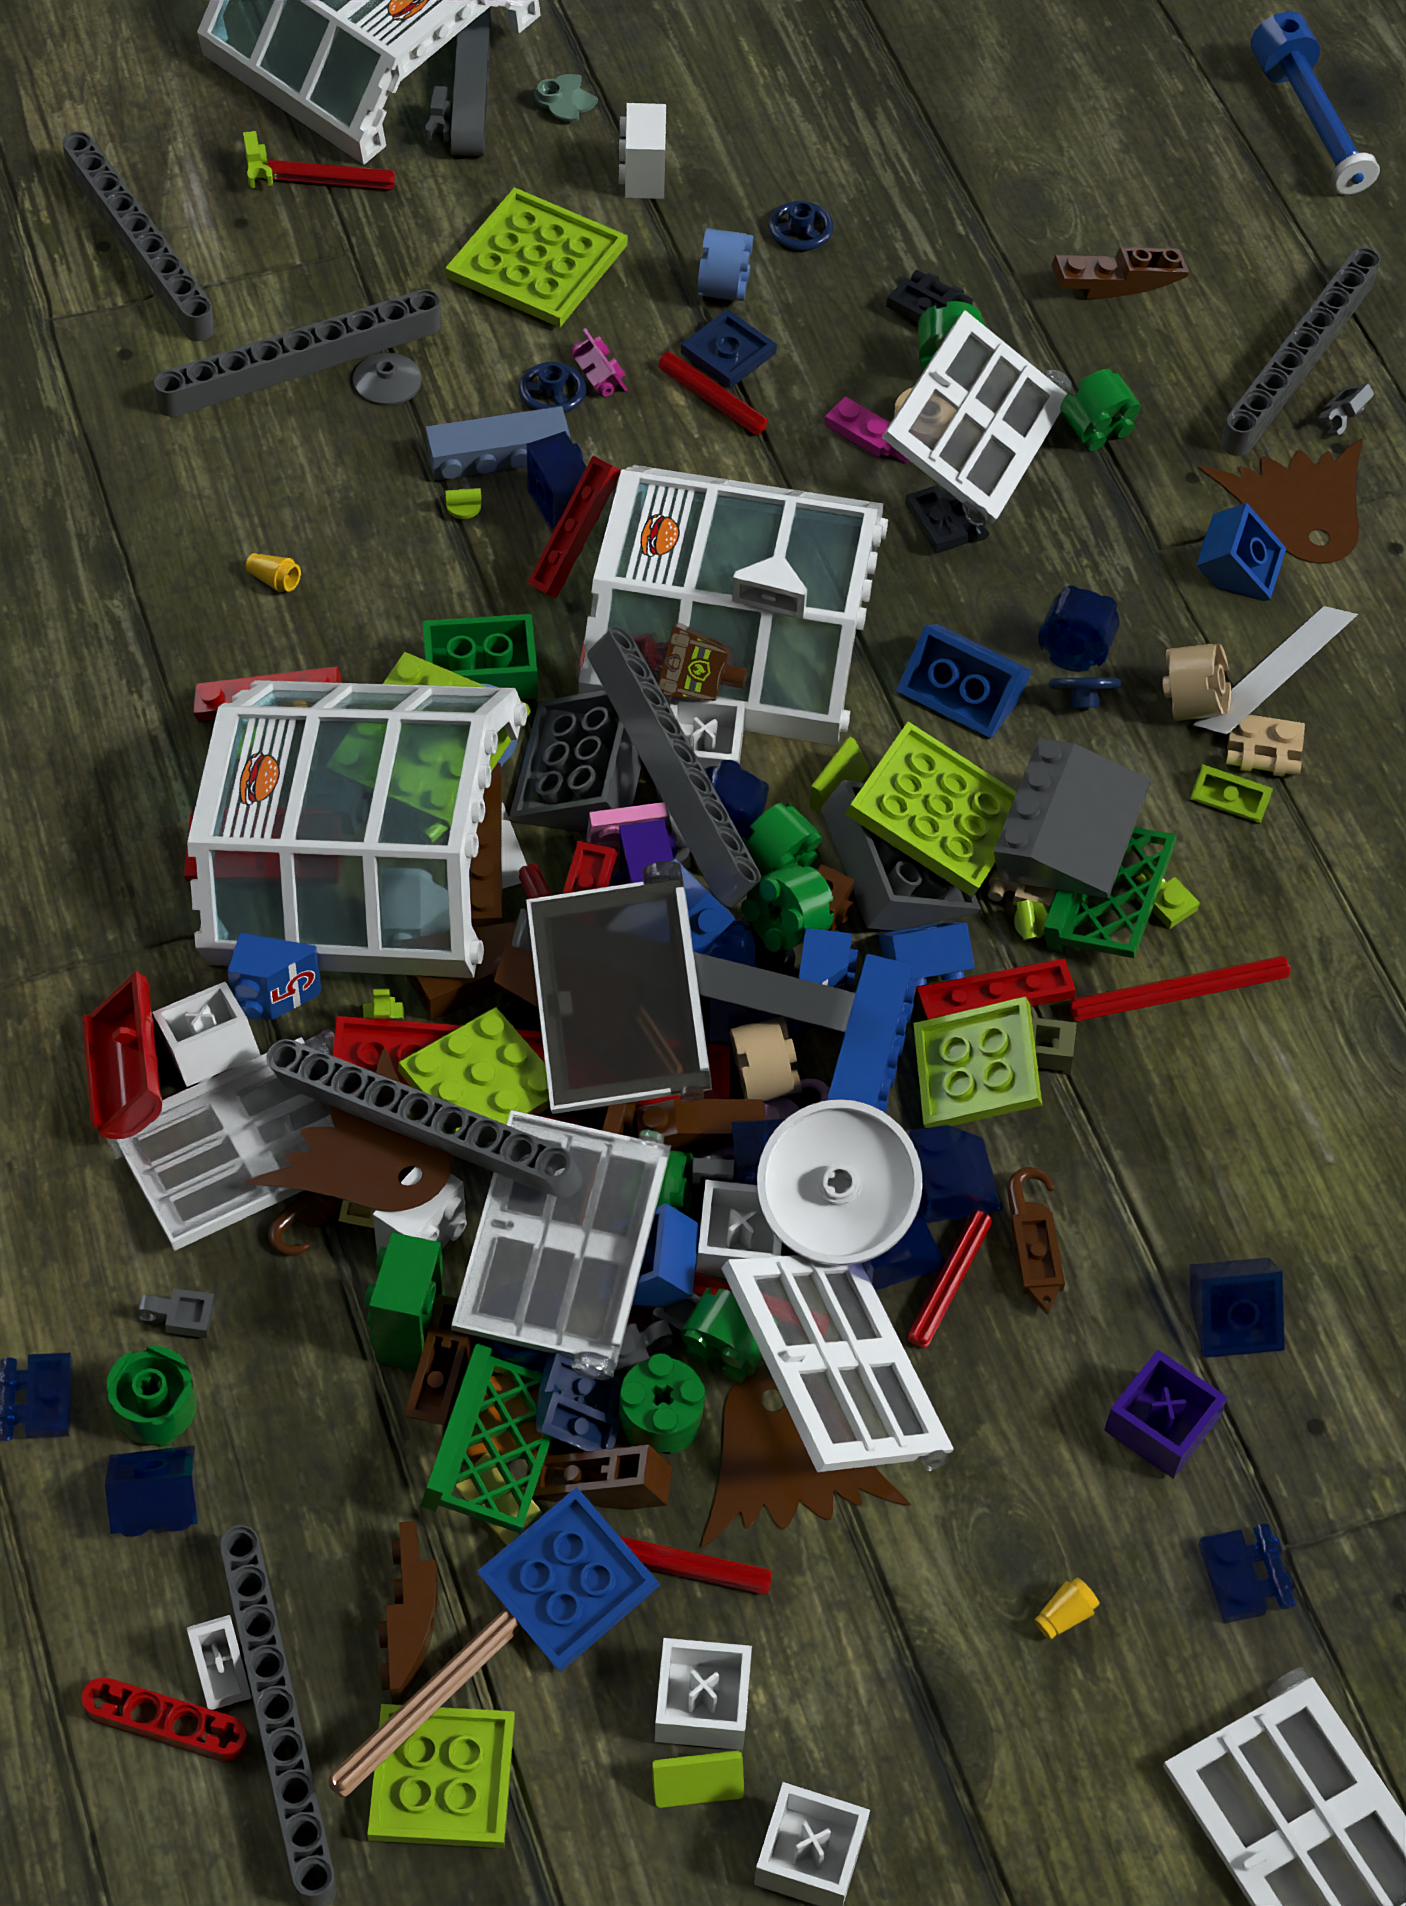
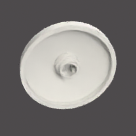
M828 1100L800 1109L783 1121L774 1131L765 1145L760 1158L757 1173V1191L761 1209L768 1225L788 1248L800 1256L817 1263L836 1266L853 1265L880 1256L892 1248L905 1235L915 1219L920 1205L922 1170L917 1151L911 1139L903 1128L890 1116L865 1103L852 1100Z

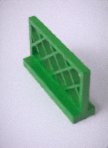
M1135 827L1125 855L1135 852L1141 861L1125 869L1121 865L1114 882L1116 884L1124 880L1130 890L1114 898L1110 894L1109 898H1105L1106 902L1089 909L1084 902L1085 898L1091 895L1057 890L1044 924L1047 950L1062 953L1065 945L1135 958L1176 844V834ZM1151 843L1164 845L1161 852L1147 857L1141 849ZM1147 869L1153 876L1152 880L1137 887L1131 876ZM1137 898L1142 908L1126 916L1120 906ZM1113 909L1119 920L1102 927L1096 917ZM1087 921H1090L1096 930L1086 936L1072 934L1075 927ZM1124 928H1127L1131 934L1129 944L1114 942L1109 937V935Z
M476 1343L420 1507L436 1512L438 1506L521 1533L551 1438L543 1435L541 1439L526 1444L517 1427L533 1420L536 1422L537 1406L529 1391L540 1387L543 1374L490 1356L491 1348ZM496 1372L510 1377L516 1388L498 1395L490 1381L492 1373ZM485 1393H487L490 1399L483 1401ZM521 1396L530 1413L512 1420L503 1402ZM491 1407H495L504 1424L486 1431L478 1414ZM475 1428L478 1435L471 1437L473 1429ZM509 1431L518 1449L500 1456L491 1438ZM483 1442L492 1460L474 1467L466 1450ZM538 1450L536 1458H534L531 1452ZM523 1456L531 1473L515 1481L505 1463ZM461 1465H463L466 1471L459 1473ZM497 1467L506 1485L488 1492L479 1474ZM471 1479L480 1495L473 1500L467 1501L451 1494L456 1484ZM526 1486V1489H525V1492H524V1495H523V1494L521 1493V1491H520V1488ZM511 1492L519 1506L517 1517L499 1512L493 1500Z

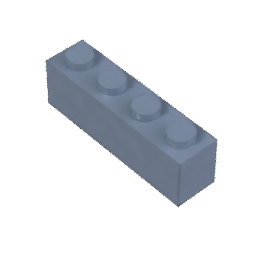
M562 406L426 426L427 452L434 481L571 460V437Z

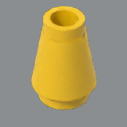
M252 553L246 561L245 568L247 573L252 574L278 592H290L299 583L301 569L291 558Z
M1077 1577L1071 1583L1068 1581L1064 1582L1039 1613L1040 1615L1034 1619V1622L1044 1636L1051 1640L1056 1635L1093 1616V1610L1100 1603L1086 1583Z

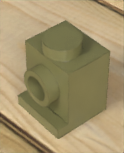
M1032 1017L1038 1068L1061 1070L1063 1075H1070L1077 1023Z

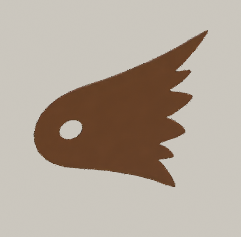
M1359 439L1347 448L1336 462L1333 460L1330 451H1327L1321 457L1318 466L1301 450L1295 453L1289 470L1277 461L1263 456L1261 459L1262 476L1242 466L1238 467L1242 477L1218 469L1199 466L1200 469L1224 486L1243 504L1247 502L1286 547V551L1299 559L1321 564L1332 563L1348 556L1357 544L1359 524L1356 506V475L1363 439ZM1314 530H1323L1329 535L1330 541L1325 545H1316L1310 541L1309 534Z
M384 1048L376 1073L400 1082L389 1054ZM330 1106L331 1119L335 1127H309L300 1130L301 1137L311 1148L312 1152L286 1154L283 1158L294 1166L261 1174L244 1182V1184L305 1190L344 1199L378 1210L403 1211L419 1207L439 1194L450 1176L451 1158L449 1153ZM408 1166H416L422 1171L421 1179L414 1185L407 1186L401 1184L398 1180L400 1171Z
M767 1365L757 1367L753 1375L745 1377L743 1383L735 1382L729 1392L725 1405L723 1450L718 1487L701 1547H705L717 1538L740 1512H742L745 1527L749 1528L760 1514L762 1505L766 1506L774 1522L782 1530L790 1524L797 1510L799 1500L821 1518L831 1520L834 1490L846 1500L859 1506L862 1505L858 1488L890 1502L911 1505L875 1466L817 1472L786 1405L779 1411H769L761 1403V1397L765 1391L769 1389L778 1390ZM800 1374L832 1443L855 1441L839 1419L821 1388L808 1375Z

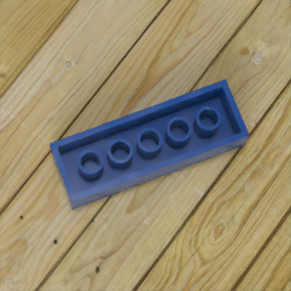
M870 954L866 955L827 1101H857L873 1106L886 1114L889 1092L893 1088L896 1077L898 1057H901L905 1042L906 1026L910 1023L914 1006L913 999L917 981L911 980L913 964Z

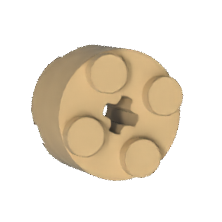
M1204 644L1167 649L1166 662L1169 676H1164L1163 691L1166 698H1172L1174 720H1191L1228 714L1231 704V683H1225L1224 671L1229 670L1222 645Z
M775 1017L730 1029L735 1064L738 1066L739 1080L745 1099H762L765 1102L802 1093L799 1074L797 1070H794L793 1062H797L792 1039H789L784 1017Z

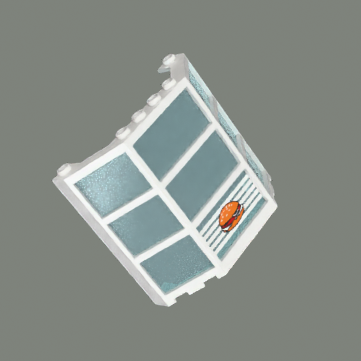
M210 0L197 33L204 56L365 165L386 147L382 126L387 113L383 110L389 93H396L400 82L490 6L498 7L499 5L506 7L509 26L518 34L541 15L539 0Z
M638 465L622 469L593 578L591 591L593 593L591 616H588L584 641L586 651L583 667L580 669L579 694L604 690L588 659L587 653L612 626L624 629L633 638L658 683L673 626L676 623H681L732 647L728 664L748 669L742 691L722 685L719 697L717 698L745 701L744 731L838 746L840 732L847 733L850 711L844 710L845 695L856 629L863 630L867 608H862L861 604L862 601L869 602L872 580H867V574L875 573L878 555L876 549L880 547L881 539L885 540L888 519L882 518L883 504ZM782 553L807 589L804 618L801 619L732 601L735 571ZM665 696V698H666V700H667V702H668V704H669V706H670L671 697H670V696Z
M255 680L250 684V690H241L234 695L232 703H223L218 706L187 842L188 857H196L198 878L190 881L192 909L200 910L201 917L200 930L194 933L195 948L206 964L229 966L239 933H246L317 946L320 971L474 978L476 965L481 964L483 960L484 946L483 942L478 939L471 924L469 869L471 858L476 857L478 853L479 841L476 831L478 822L482 823L485 816L483 794L484 788H489L491 783V767L489 762L491 754H495L497 751V732L504 726L510 740H518L520 726H524L526 723V705L521 703L516 689Z

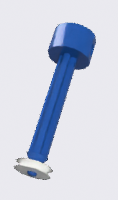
M1289 11L1272 15L1262 22L1253 33L1250 43L1254 56L1269 81L1275 83L1289 81L1335 164V169L1331 175V183L1335 186L1338 194L1344 196L1355 195L1366 190L1377 180L1380 166L1372 154L1357 151L1312 70L1320 56L1318 41L1301 14Z

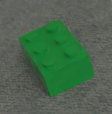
M532 614L422 621L425 661L479 684H489L498 688H515L520 699L538 698L537 662Z
M392 1232L388 1246H381L378 1252L376 1271H379L376 1284L369 1283L365 1295L364 1307L369 1308L367 1327L372 1328L369 1346L374 1347L376 1363L417 1372L438 1294L445 1295L441 1242Z

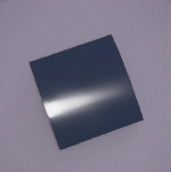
M558 1352L548 1353L538 1395L537 1432L583 1452L613 1449L621 1425V1420L615 1418L614 1415L620 1399L623 1380Z

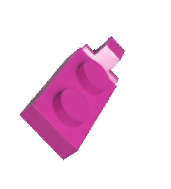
M846 396L825 416L824 424L826 427L880 458L882 455L888 456L890 454L905 464L910 461L881 438L890 422Z

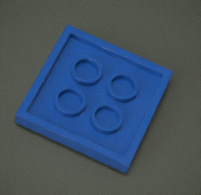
M577 1487L477 1571L559 1672L563 1671L660 1587L655 1577Z

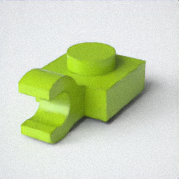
M256 131L243 132L249 186L255 188V180L258 178H265L268 186H272L273 175L272 169L266 165L265 144H258Z
M1147 869L1142 871V874L1135 879L1139 886L1152 880L1153 876ZM1163 877L1152 912L1168 929H1171L1195 913L1200 902L1176 877L1168 882Z
M373 989L374 997L372 998V1003L363 1004V1018L404 1021L403 1003H395V997H390V989Z

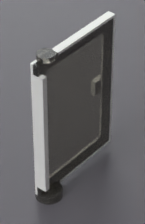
M659 861L647 865L642 870L643 882L526 900L552 1114L680 1095L681 1101L694 1102L704 1098V1091L712 1090L684 880L679 863Z

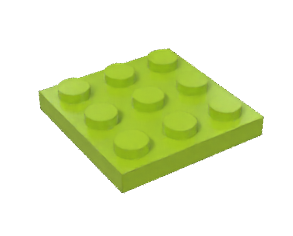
M1026 996L913 1023L923 1125L928 1132L1042 1106L1031 1008Z
M496 1007L399 1062L398 1072L412 1088L506 1125L511 1110L536 1116L550 1108L545 1063ZM461 1127L453 1130L451 1134L457 1132Z
M381 1704L379 1728L403 1705ZM439 1707L374 1770L368 1841L504 1848L515 1711Z

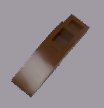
M1120 247L1116 257L1055 255L1051 264L1060 288L1082 289L1086 299H1104L1139 294L1172 284L1186 278L1189 274L1180 249Z
M416 1521L399 1522L400 1538L392 1539L393 1565L401 1564L402 1578L394 1579L395 1604L386 1605L387 1621L378 1622L380 1648H388L389 1663H380L382 1690L391 1691L392 1705L402 1704L413 1687L426 1659L436 1622L438 1603L436 1560H419Z

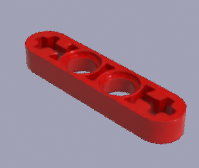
M106 1677L93 1679L83 1689L81 1699L85 1713L91 1720L221 1762L235 1761L243 1756L247 1750L249 1741L245 1726L241 1720L233 1716ZM104 1692H109L111 1701L124 1706L123 1716H119L118 1706L110 1703H104L101 1709H98L93 1698L102 1697ZM150 1703L157 1708L156 1715L151 1721L138 1723L132 1719V1712L139 1704ZM192 1716L196 1718L198 1728L193 1734L179 1736L173 1731L174 1724L180 1717ZM207 1723H211L212 1733L219 1736H226L229 1730L234 1731L237 1743L229 1742L226 1748H221L218 1737L210 1734L206 1735ZM206 1736V1742L203 1743L202 1740Z

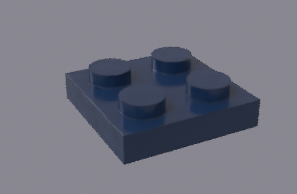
M728 309L681 344L682 355L728 388H732L774 356L777 349L775 342Z

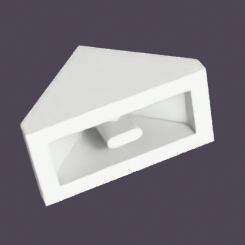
M782 553L735 571L732 601L801 619L804 618L807 589Z
M230 1615L187 1627L208 1709L214 1710L252 1698Z

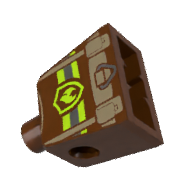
M676 623L672 629L658 685L664 696L716 701L722 685L742 691L748 669L728 664L732 647L684 624Z

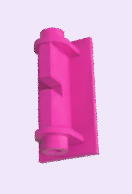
M586 328L583 329L588 338L583 342L578 341L573 344L572 357L577 361L584 373L591 370L586 376L594 386L595 391L603 396H609L619 384L625 392L628 391L621 380L626 374L615 358L610 361L607 360L605 356L610 351L601 337L597 336L593 339Z

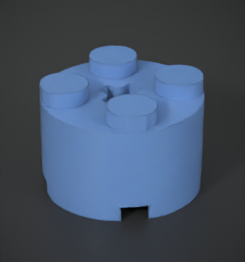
M706 228L702 247L704 250L700 260L697 292L699 296L744 301L746 285H748L750 275L749 257L752 253L753 235Z

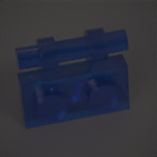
M71 1353L29 1354L28 1370H17V1360L15 1358L7 1357L1 1359L0 1441L12 1440L14 1426L18 1423H25L24 1432L26 1438L70 1436L73 1368ZM20 1389H27L26 1404L15 1405L16 1392Z
M1260 1524L1253 1528L1257 1540L1255 1544L1246 1545L1242 1530L1202 1537L1199 1541L1198 1546L1223 1623L1265 1615L1268 1608L1264 1598L1275 1596L1281 1610L1289 1609L1296 1605L1292 1593L1295 1586L1291 1574L1285 1573L1280 1554L1283 1551L1279 1539L1273 1537L1269 1524ZM1264 1561L1269 1576L1268 1579L1258 1581L1253 1566L1254 1562Z

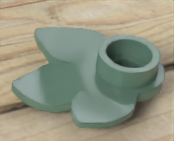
M564 74L556 79L542 80L534 91L535 102L539 106L549 109L554 117L564 121L579 120V113L591 110L598 103L596 96L580 89L582 76L577 74Z

